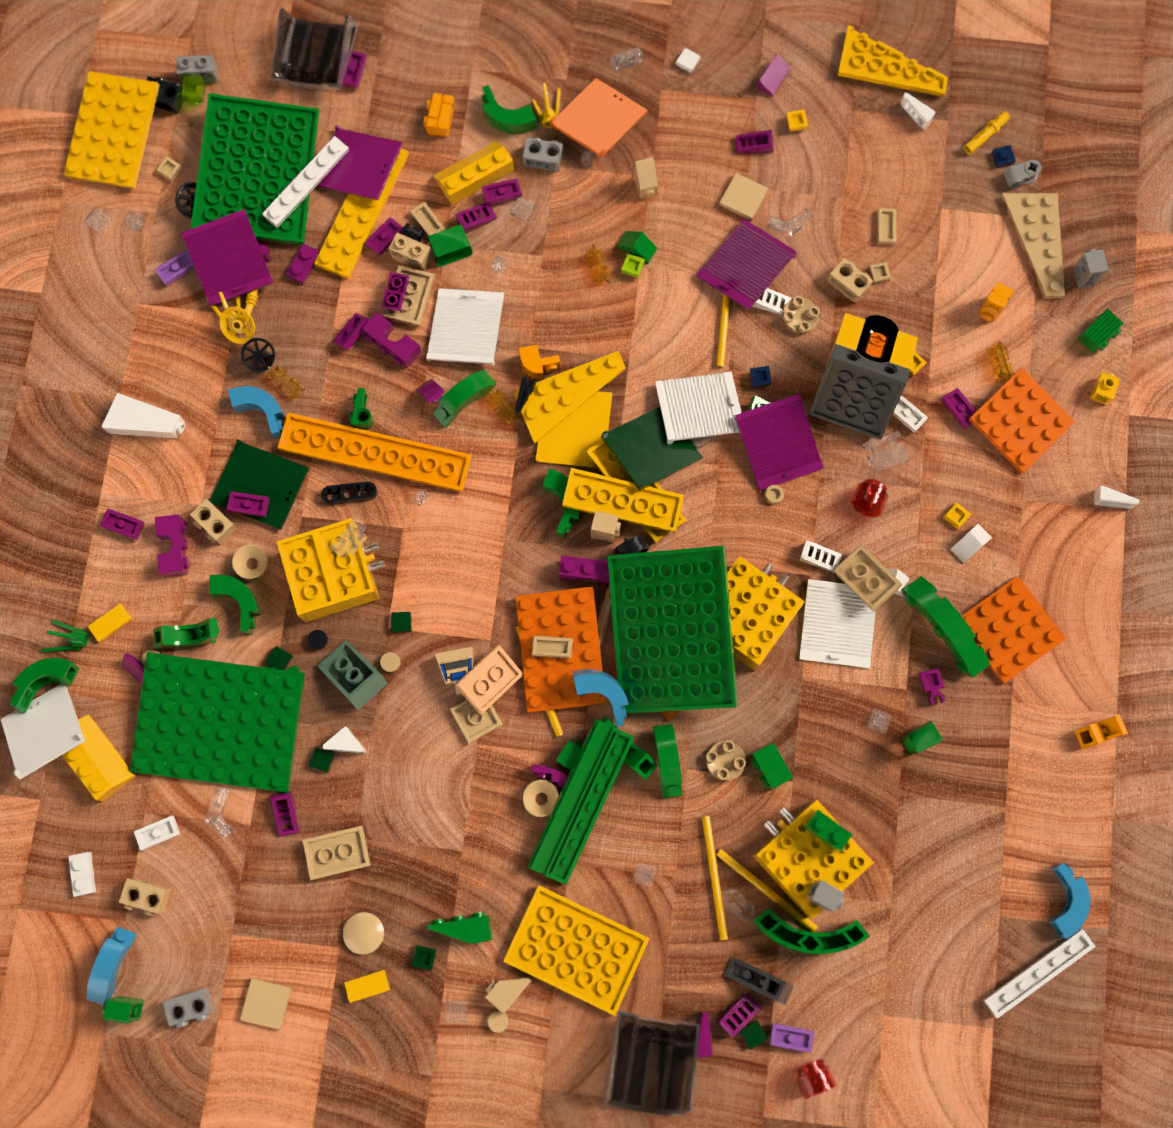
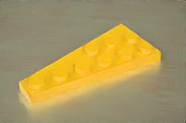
M848 25L837 76L944 97L948 81L947 76L930 67L925 68L919 65L915 59L912 58L910 60L904 57L903 53L880 41L876 42L868 38L867 34L863 32L861 34L853 30L854 27Z
M619 351L536 382L532 394L521 410L534 445L545 434L552 431L556 425L580 408L590 397L597 394L601 388L626 370ZM520 389L513 391L516 401Z

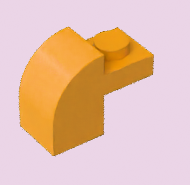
M537 345L519 348L522 368L531 378L544 379L543 372L552 373L561 368L559 355L540 358Z
M1120 714L1075 730L1082 749L1128 733Z

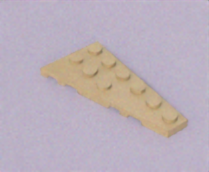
M1002 193V201L1005 202L1008 209L1007 213L1013 220L1014 229L1024 253H1027L1029 265L1035 272L1036 281L1043 298L1063 299L1065 291L1058 193Z

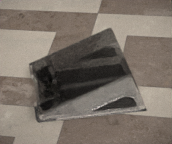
M280 7L270 80L279 84L308 90H340L359 24L350 15L345 16L344 24L304 20L293 17L283 7Z
M618 1011L602 1104L665 1116L685 1117L690 1114L693 1108L700 1024L641 1017L638 1016L639 1014Z

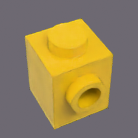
M1102 372L1095 380L1089 399L1108 405L1115 397L1120 378L1115 377L1111 373Z

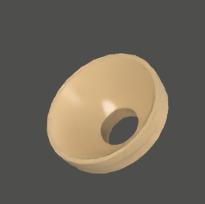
M247 544L235 552L232 566L240 577L252 580L259 578L266 572L268 557L261 547ZM256 559L258 561L257 568L248 569L247 564L249 560Z
M537 780L529 784L525 789L523 804L530 814L536 817H546L551 814L559 797V792L551 782ZM538 794H546L548 801L545 805H538L536 803V796Z

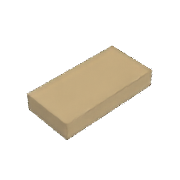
M425 202L409 211L427 238L429 235L445 230Z
M877 209V245H896V209Z
M533 636L532 656L572 659L573 638Z

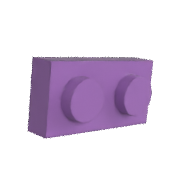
M184 250L156 268L155 271L165 285L168 286L195 269L190 254L187 250Z
M772 1023L769 1044L811 1053L814 1031Z

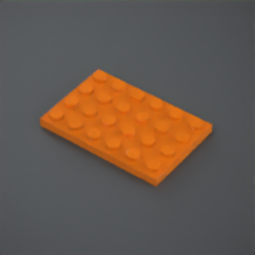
M594 587L516 596L527 713L606 704V696L600 693L592 692L577 695L572 671L582 669H595L603 672ZM533 636L573 638L572 659L532 656Z

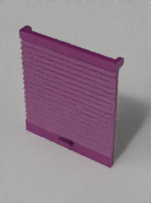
M336 125L334 136L349 147V151L316 187L319 186L378 201L403 143L344 130Z
M245 209L181 233L210 306L222 303L219 292L223 293L227 301L274 283Z
M743 219L705 266L700 269L696 277L749 310L791 259L796 258L797 251Z
M800 393L734 415L759 491L771 485H778L824 469Z

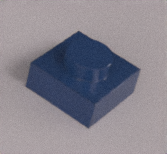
M1011 145L992 150L996 168L1015 164L1016 160Z
M769 366L750 368L752 388L772 385Z

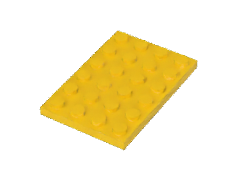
M88 71L64 175L67 178L135 189L160 85L152 81Z
M538 885L503 962L615 1016L650 938Z

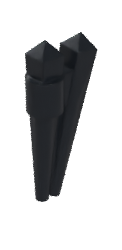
M527 377L522 378L515 412L520 413L535 388V379L530 380L528 384Z

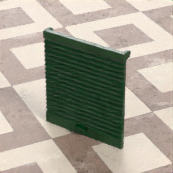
M660 407L609 432L604 431L601 435L605 444L639 491L703 458L690 439L673 441L672 444H667Z
M237 439V444L209 501L214 505L227 509L230 492L269 497L270 501L266 517L241 515L282 530L310 468L248 445Z

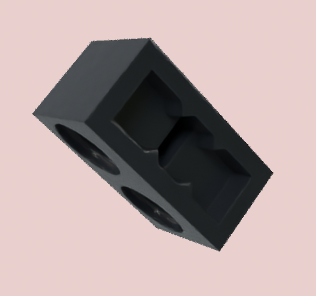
M148 76L146 81L157 82L160 85L155 107L178 114L186 98L182 86L175 82H166L159 77L153 78Z

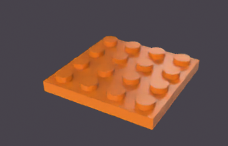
M1022 367L968 419L1021 474L1075 422Z
M1018 576L962 615L976 636L973 640L977 646L983 647L991 664L989 667L1002 684L1066 640L1065 636Z

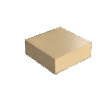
M166 156L156 171L173 182L183 168L180 164Z
M887 262L868 266L869 275L873 280L872 285L891 280Z

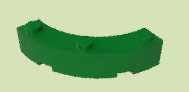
M920 576L903 588L906 603L910 607L917 609L934 627L935 634L944 640L957 662L958 670L962 674L966 673L973 678L991 665L983 647L977 646L973 640L976 636L969 625L946 597L941 599L936 594L937 589L929 581Z
M770 908L751 921L764 936L786 949L804 954L820 955L841 952L853 948L870 937L858 920H853L842 928L831 932H808L790 926Z

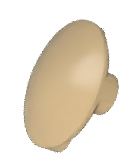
M796 296L785 304L782 317L785 325L793 332L807 333L817 325L820 310L810 300Z
M730 740L715 743L706 755L708 771L719 780L729 781L741 775L746 765L743 750Z
M367 912L357 913L346 922L343 929V939L346 946L352 952L369 954L375 951L382 943L384 928L381 921L375 915Z

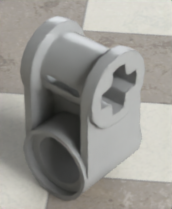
M1029 160L1006 168L1003 171V175L1009 189L1013 190L1034 182L1042 167L1039 161Z

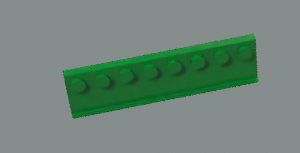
M596 718L594 719L528 861V868L567 885L635 738L633 735Z

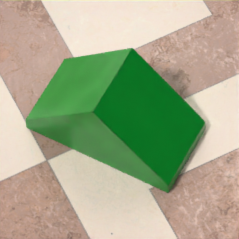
M625 231L616 245L617 248L628 254L645 259L647 264H649L657 251V247L642 231Z

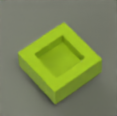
M627 254L621 273L639 278L645 259Z

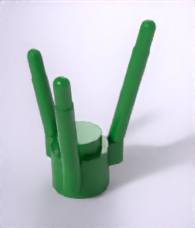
M52 620L53 624L73 632L67 634L48 630L46 633L68 638V643L72 646L43 648L40 651H80L81 647L85 648L87 645L88 633L84 629H78Z

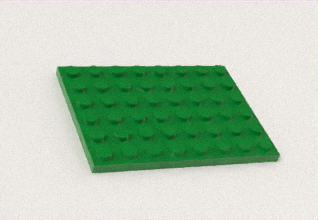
M208 93L191 229L245 209L257 240L303 245L305 243L310 193L278 228L267 221L262 213L314 159L319 108Z
M725 546L608 555L617 682L621 685L629 705L621 706L625 707L626 713L738 707Z
M147 652L130 772L288 792L305 673Z

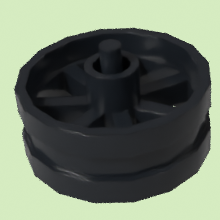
M187 182L181 185L175 197L176 208L182 215L188 218H192L195 193H191L190 189L196 190V182ZM186 190L188 196L182 195L180 193ZM179 198L186 200L187 202L181 205V203L179 202ZM185 207H190L191 211L187 210Z
M250 339L242 347V362L251 371H266L275 361L274 347L265 339ZM254 341L256 351L246 346ZM257 341H262L266 345L259 350ZM269 346L272 354H263V351ZM244 350L251 352L253 356L244 359ZM262 357H272L271 363L267 365ZM255 358V363L252 368L246 363V361ZM258 360L263 363L265 368L256 369Z
M643 535L635 536L629 540L626 537L623 539L625 542L613 550V554L647 552L650 546L646 543Z

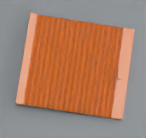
M595 78L561 113L551 118L550 125L603 158L648 110Z

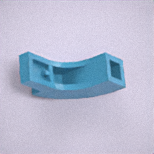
M241 386L228 390L232 407L236 413L251 409L264 412L274 439L281 437V431H283L281 419H284L285 416L276 400L269 393L251 386Z
M582 669L572 671L577 695L595 692L606 696L611 702L616 726H623V719L627 718L625 707L621 706L629 704L621 685L612 676L599 670Z
M1057 863L1051 868L1064 886L1067 899L1062 911L1048 921L1059 938L1067 939L1077 932L1086 921L1090 909V893L1083 876L1073 877L1074 872L1067 864Z
M117 927L111 938L106 939L89 977L87 1000L103 1005L105 1001L112 997L116 991V979L119 968L136 940V933Z

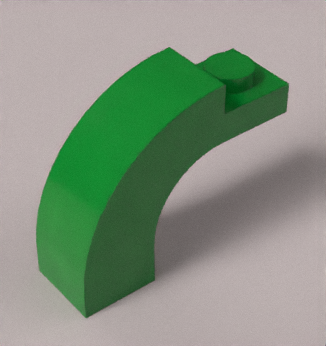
M489 85L482 87L483 114L493 127L510 134H523L537 129V120L530 105L515 110L505 109L497 103Z
M485 370L467 376L453 386L439 400L440 405L433 412L434 416L444 427L449 426L468 404L478 398L486 397L497 383Z
M549 468L542 484L543 491L556 495L563 502L568 477ZM565 507L564 514L556 531L557 536L564 538L566 533H570L573 523L570 522L578 524L581 511Z
M210 575L209 594L214 598L228 597L237 600L241 612L240 632L244 635H253V629L256 627L253 615H261L260 606L254 593L244 583L234 577Z
M209 618L192 625H161L153 629L154 649L189 648L215 643L219 634L217 618Z
M47 658L31 664L14 680L13 685L17 688V691L13 694L10 705L17 711L26 713L40 688L55 682L71 686L79 668L72 661L62 658Z
M606 716L601 720L602 722H605L617 728L616 725ZM633 742L623 762L644 780L659 766L645 751Z
M673 724L653 726L662 797L683 796L681 768Z

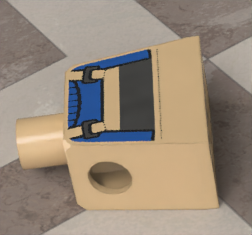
M473 647L435 654L447 686L455 685L474 667ZM455 686L456 695H463Z

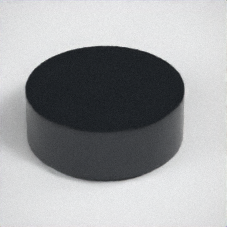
M314 630L308 635L307 641L311 648L321 650L326 647L328 637L323 631Z

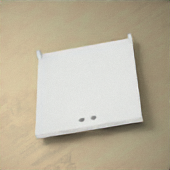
M439 288L427 360L491 364V366H494L504 293Z
M732 372L655 381L667 444H672L673 441L740 432L734 415L742 412Z
M808 579L799 659L870 668L876 610L873 612L846 584Z
M61 683L32 700L26 713L15 710L1 719L15 766L14 774L19 779L24 778L86 741L72 700L70 699L67 685Z

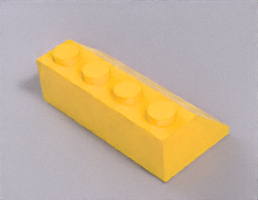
M495 141L436 173L433 177L452 206L481 190L482 186L490 185L514 171V164L505 147Z
M86 715L78 719L86 741L62 756L95 800L104 802L136 777V775L130 772V767L91 716Z

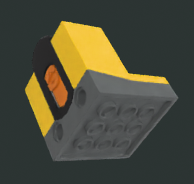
M845 313L809 415L881 440L907 384L918 337L900 332L896 323L884 316L870 315L862 319Z

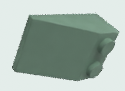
M347 639L317 665L357 710L363 707L388 684L382 675Z

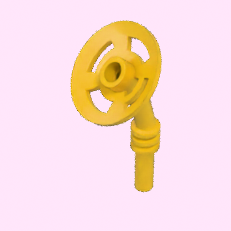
M258 289L247 293L245 309L235 306L229 307L221 314V330L234 343H246L254 336L255 324L251 317L253 307H256ZM239 311L242 315L234 316L231 312ZM227 318L229 319L228 324H229V327H230V329H231L230 331H229V329H228V327H227V323H226ZM236 333H245L246 337L239 338L235 335Z

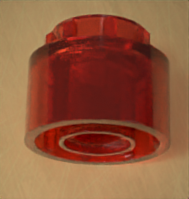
M867 479L858 484L850 504L854 510L862 515L879 517L889 498L886 492L887 488L877 480Z
M822 1059L809 1062L798 1067L796 1070L799 1076L796 1078V1081L804 1099L816 1096L837 1086L830 1066H825Z

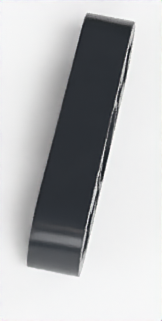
M369 481L326 486L321 491V497L328 505L370 501L375 499L378 494L375 484ZM367 487H370L371 490H373L370 492V495H367L366 492H360L361 496L358 497L359 492L357 488H359L360 491H366ZM349 488L355 491L354 496L351 498L344 496V492ZM338 490H340L342 498L339 499L338 495H333L332 499H329L326 495H329V491H332L333 494H339Z

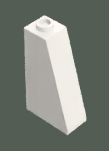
M117 393L102 428L110 434L178 438L179 434L184 431L185 421L180 415Z

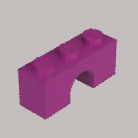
M378 312L362 328L365 334L364 338L371 344L376 343L379 346V350L385 355L390 354L393 357V361L399 366L404 365L408 368L422 353L420 345L406 334L399 341H390L388 336L393 331L392 324Z
M178 514L155 517L156 536L161 540H172L170 551L157 555L159 574L164 578L187 575V569L190 564L188 557H186L188 542L184 536V531L187 530L186 521Z
M561 556L559 579L569 581L588 579L596 581L598 584L610 585L608 561Z

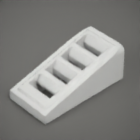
M905 93L903 95L900 105L925 131L932 122L936 112L910 94Z
M767 288L762 294L763 299H758L753 307L782 315L783 309L779 308L781 301L786 304L792 298ZM767 297L771 298L769 303L766 302ZM774 299L778 300L776 306L773 305Z
M1099 486L1094 492L1095 505L1132 509L1139 504V499L1105 486Z
M806 540L799 561L833 572L839 565L842 554ZM810 549L813 550L811 557L808 556ZM820 552L819 559L816 560V553ZM824 554L828 555L825 563L822 562ZM831 556L835 557L833 566L829 565Z

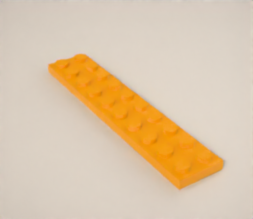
M292 413L287 414L277 447L279 450L462 493L472 460L471 454Z

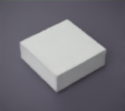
M685 48L677 59L676 65L692 73L701 56Z

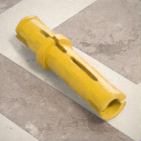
M1002 111L996 118L990 120L984 129L963 146L965 152L971 155L993 134H997L1000 128L1010 120V115L1006 111Z

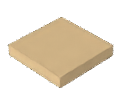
M736 173L719 205L752 221L769 188Z
M468 700L449 709L468 744L503 725L493 705L483 714H479Z
M251 978L240 1020L281 1030L292 987Z

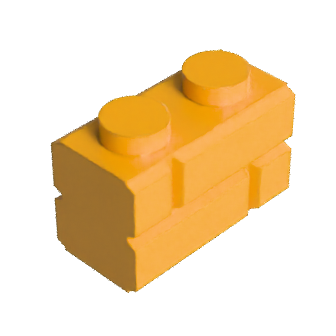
M433 93L431 100L428 99L427 111L429 112L428 116H424L423 126L426 127L428 135L449 136L455 108L453 96Z
M997 282L985 299L978 314L986 321L995 322L1014 292L1013 289Z

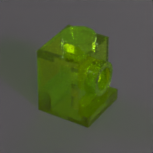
M183 76L182 97L185 103H188L190 106H198L199 103H204L206 85L202 76Z

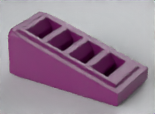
M772 130L735 135L737 154L774 152ZM742 140H745V147H742ZM749 140L753 141V146L749 145Z
M486 203L455 214L456 220L459 225H462L465 234L497 219L490 205L486 206ZM487 209L490 216H486L484 210ZM478 213H481L483 218L480 219ZM474 215V217H475L476 220L473 221L472 218H471V216Z
M292 791L273 794L270 800L279 837L299 833ZM287 799L285 803L279 804L278 802L279 800ZM281 808H289L287 811L280 812ZM291 816L290 819L281 820V817ZM292 823L293 827L282 828V825Z
M746 992L717 1021L733 1038L758 1013L761 1007ZM745 1001L754 1008L752 1011L745 1006ZM740 1006L748 1014L746 1017L738 1010ZM734 1012L742 1020L740 1023L732 1016ZM728 1018L736 1026L734 1029L726 1022Z
M702 1011L695 1048L696 1058L713 1055L709 1015L706 1011Z

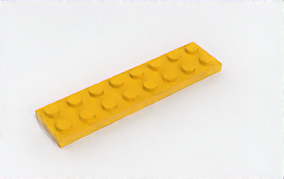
M400 150L378 201L354 194L347 195L314 263L316 267L350 279L366 245L365 242L369 239L409 156L408 151Z

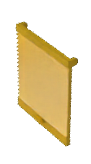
M599 391L564 421L556 425L552 431L539 439L536 462L598 469L586 454V451L603 440L601 438L602 433L608 431L613 393Z

